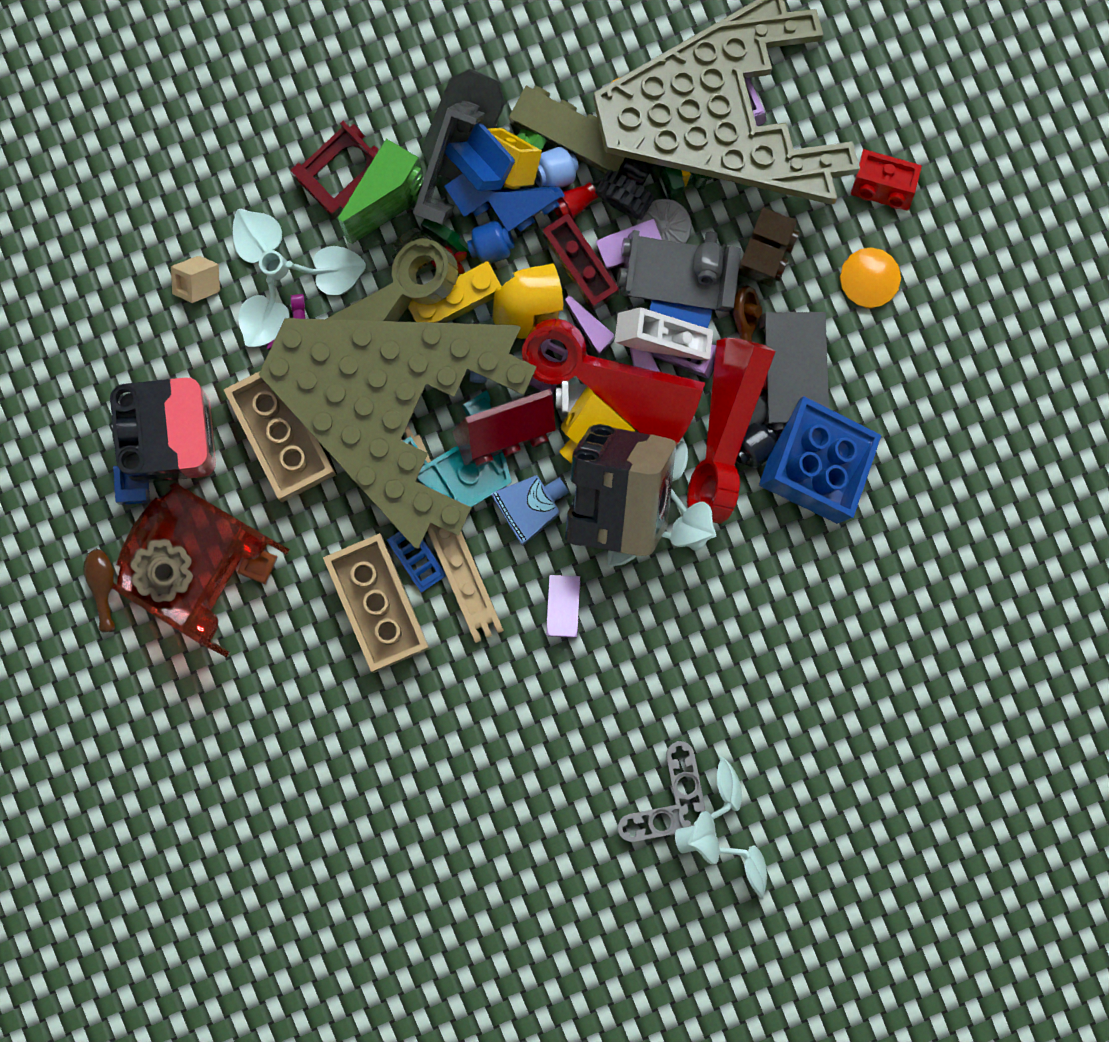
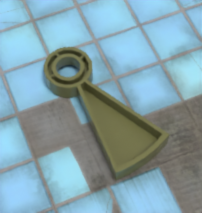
M422 238L411 241L398 252L392 265L393 283L326 319L398 322L412 300L419 304L429 305L441 301L450 294L458 278L457 261L446 248L433 240ZM426 261H435V276L430 282L419 285L416 281L418 268Z

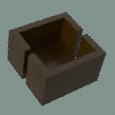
M763 207L741 260L738 275L768 287L772 286L774 280L780 282L789 260L783 257L784 253L788 252L791 254L800 232L794 229L797 220Z

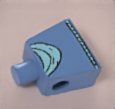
M536 475L495 491L491 496L523 546L560 514L554 502L568 494L569 491L560 477L544 486Z

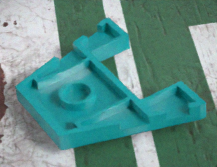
M487 390L462 405L467 416L491 409V400ZM411 436L403 440V442L418 448ZM458 446L429 463L425 460L416 479L422 485L470 507H474L490 497L495 491L503 489L512 483L503 453L493 456V461L486 465L476 467L475 463L465 466Z

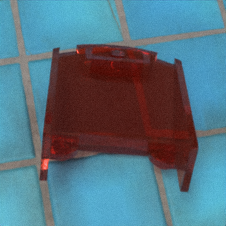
M174 482L169 486L173 489L161 499L154 498L133 525L116 565L120 567L117 584L113 582L112 589L197 643L228 657L230 652L212 641L219 623L217 615L211 611L241 558L247 560L256 559L264 551L267 544L286 555L290 549ZM167 539L171 542L172 547L182 546L185 549L186 554L192 560L191 565L187 569L192 573L193 578L188 583L189 585L185 592L176 591L175 598L172 601L155 602L150 594L141 595L132 584L131 577L135 571L130 567V562L137 549L143 548L147 550L150 540L159 541Z

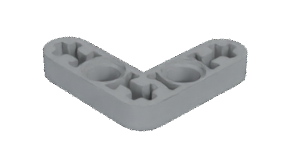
M684 741L672 743L666 752L676 805L623 816L618 823V832L624 840L636 842L675 834L677 829L694 826L691 825L689 820H684L683 815L688 813L687 803L681 806L679 799H691L698 796L699 803L692 802L694 810L700 813L706 811L693 748ZM677 746H681L683 751L689 752V757L684 758L685 767L692 765L693 772H682L676 776L674 775L673 769H680L679 761L677 759L672 760L671 754L676 752ZM684 776L691 777L695 782L694 791L688 795L682 794L677 788L679 779ZM659 813H665L671 819V825L665 831H659L653 825V819ZM649 815L648 825L652 834L645 835V828L637 830L634 837H630L629 832H623V826L627 825L628 819H633L634 823L638 824L644 822L642 816Z

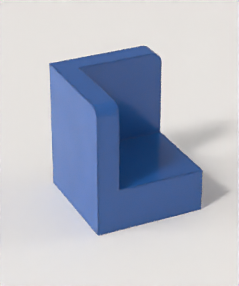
M114 466L115 502L119 505L150 503L149 483H137L124 474L118 466Z

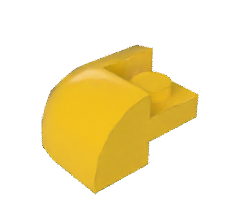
M554 263L513 272L515 277L507 281L501 288H496L493 301V321L495 325H517L521 328L516 338L525 339L532 328L541 323V321L547 319L557 320L559 318V311H563V295Z

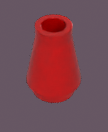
M588 182L583 186L563 192L565 196L557 201L560 206L554 210L559 219L567 213L574 219L592 201L598 198L592 183Z

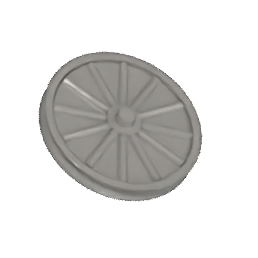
M658 199L653 201L643 219L637 220L638 225L654 219L662 240L686 244L691 234L692 224L687 210L674 200Z

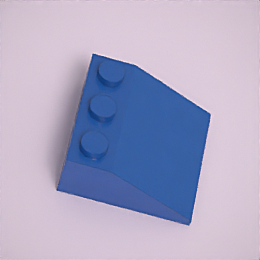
M803 396L800 398L768 457L759 486L836 524L854 518L882 435Z

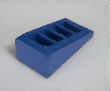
M399 531L387 539V542L422 593L445 578L446 574L424 540L420 544L422 551L407 560L404 555L414 550L415 547L410 543L400 550L397 545L406 540V538ZM427 556L429 561L414 571L411 566ZM434 567L436 572L422 581L419 579V575Z

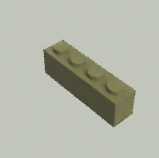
M527 85L525 86L509 115V124L520 130L525 129L540 134L547 140V144L555 148L563 147L569 154L573 153L577 160L604 174L608 170L620 173L628 158L605 152L596 116L588 114L585 117L576 112L577 107L565 100H561L559 103L549 98L550 93L541 87L534 86L532 89Z

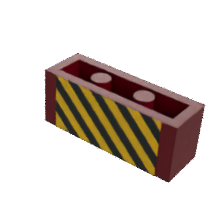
M568 213L543 229L544 239L592 311H595L619 295V288Z

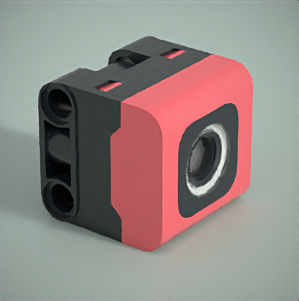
M184 377L117 385L112 390L110 395L111 428L115 445L116 463L119 469L128 475L130 479L137 483H151L205 477L214 471L216 457L210 400L196 380ZM130 392V393H128V394H125V395L121 398V400H120V402H119V397H120L123 393Z

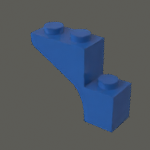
M463 173L444 186L464 217L473 213L478 217L492 206L508 232L516 228L520 232L535 223L534 216L540 212L544 216L560 206L557 201L565 196L563 191L556 186L521 189L501 188L499 190L478 191Z

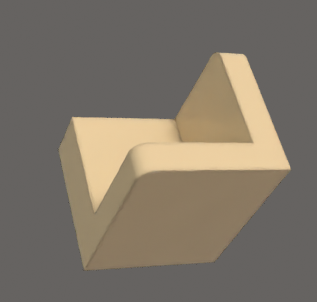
M196 256L171 266L172 294L194 303L220 291L219 264L201 256Z

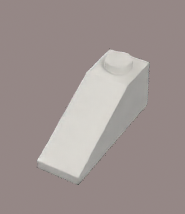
M639 307L618 313L615 343L640 351L707 361L710 360L713 330Z

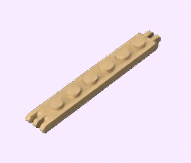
M407 426L405 429L407 438L411 436L418 449L427 452L420 435L413 436L410 427ZM429 455L425 459L428 463L431 462ZM430 523L427 529L475 643L481 641L480 634L476 630L478 628H483L486 638L492 636L488 626L492 622L498 633L503 632L504 630L462 532L460 531L458 536Z

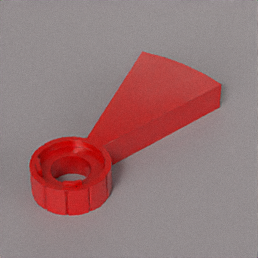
M547 319L535 325L529 332L522 347V360L537 367L533 374L536 380L553 385L561 384L562 381H569L576 376L638 432L670 438L676 442V445L680 442L691 424L705 386V382L586 355V344L580 330L562 319ZM548 339L561 341L567 348L568 357L561 362L548 360L541 351L542 342Z
M724 338L716 342L706 458L696 466L687 491L688 508L698 502H706L711 507L713 523L717 524L725 522L731 516L736 506L740 480L734 464L776 352L766 345L739 338Z

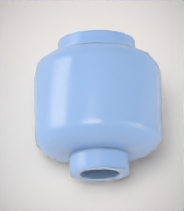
M556 147L542 152L535 183L539 187L556 186L559 188L572 184L576 178V171L579 169L577 158L573 153L569 154L563 147Z

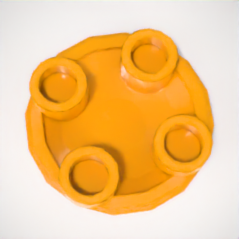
M871 247L859 249L851 254L842 266L839 279L843 291L851 301L866 309H872L892 300L899 290L901 275L899 266L891 255L884 250Z

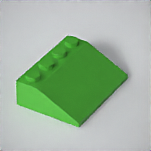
M386 138L338 217L340 226L349 243H355L410 208L413 201L417 203L424 181L419 157Z

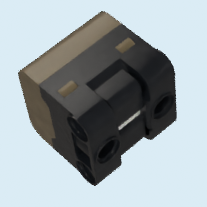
M597 424L590 426L573 451L570 481L576 485V491L571 507L567 512L565 540L573 545L589 546L635 556L652 554L668 526L676 442L670 438L613 428L608 425Z

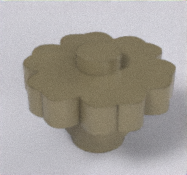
M167 539L159 541L150 540L147 550L143 548L137 549L130 562V567L135 571L131 577V582L141 595L150 594L155 602L172 601L175 598L176 591L185 592L188 588V583L193 578L192 573L187 569L191 565L192 560L182 546L172 547L171 542Z

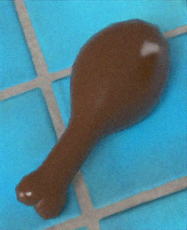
M746 285L737 291L732 311L740 339L752 342V335L759 323L762 307L760 306L755 289Z
M96 548L86 556L83 568L84 577L97 604L99 630L101 633L113 632L115 625L111 618L108 597L113 586L114 570L106 553Z

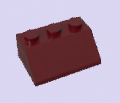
M550 389L466 417L452 431L465 466L475 463L476 467H480L492 462L493 456L503 453L504 457H509L521 451L520 447L531 444L532 448L549 442L548 437L556 431L552 392Z

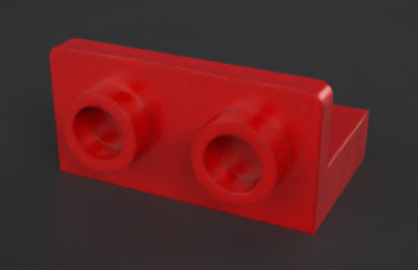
M863 149L859 161L860 170L856 174L851 195L863 200L888 205L895 209L908 211L916 192L922 165Z

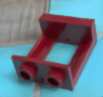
M344 121L340 123L341 128L302 165L298 162L290 170L292 176L333 219L341 214L379 151L375 145L370 148L363 141L365 135L355 124L349 127ZM345 148H359L366 155V167L333 198L314 176Z

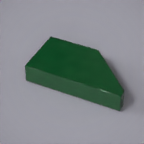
M424 218L421 223L423 230L457 252H467L466 257L468 259L471 258L467 242L462 240L456 232L444 224Z

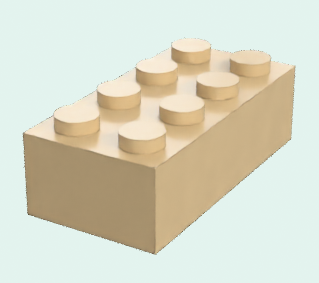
M259 371L224 389V392L278 500L284 502L336 476V473L321 443L259 376Z
M380 533L323 557L372 673L430 649Z

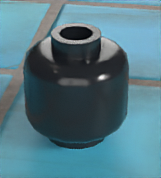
M752 423L748 426L736 459L737 463L742 466L746 464L751 468H758L768 460L778 441L776 434L768 425Z

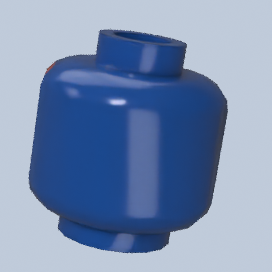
M492 221L475 227L471 233L472 240L467 241L472 258L478 257L482 264L487 261L489 264L505 260L509 258L511 249L515 248L511 231L508 232L499 221Z

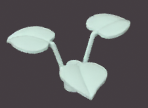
M238 209L233 222L235 249L243 260L249 263L259 262L260 269L267 275L266 282L270 292L269 300L262 295L252 296L240 308L238 320L245 345L247 347H261L269 344L272 340H275L284 319L289 318L288 308L284 304L275 303L276 293L274 287V280L284 278L289 269L316 275V285L322 292L331 296H339L348 292L356 284L366 269L364 260L347 248L329 246L315 254L314 264L316 269L294 264L291 261H287L279 252L274 251L282 241V229L273 217L264 213Z
M683 441L676 445L672 481L681 477L687 465L688 449ZM671 489V498L681 510L683 516L674 522L672 533L664 532L662 537L671 539L672 544L677 547L688 546L692 550H699L706 544L707 540L716 537L711 507L706 502H698L686 509L673 489ZM608 550V566L612 569L613 566L628 563L636 556Z
M718 757L720 762L717 770V786L724 800V806L712 814L708 811L701 812L697 821L694 822V826L677 829L675 832L676 845L680 853L698 851L710 864L718 862L720 853L741 855L746 860L744 865L745 872L751 886L759 896V899H764L767 870L760 850L756 846H750L748 851L719 847L714 819L728 812L731 808L733 811L740 809L742 790L739 778L731 764L725 758Z

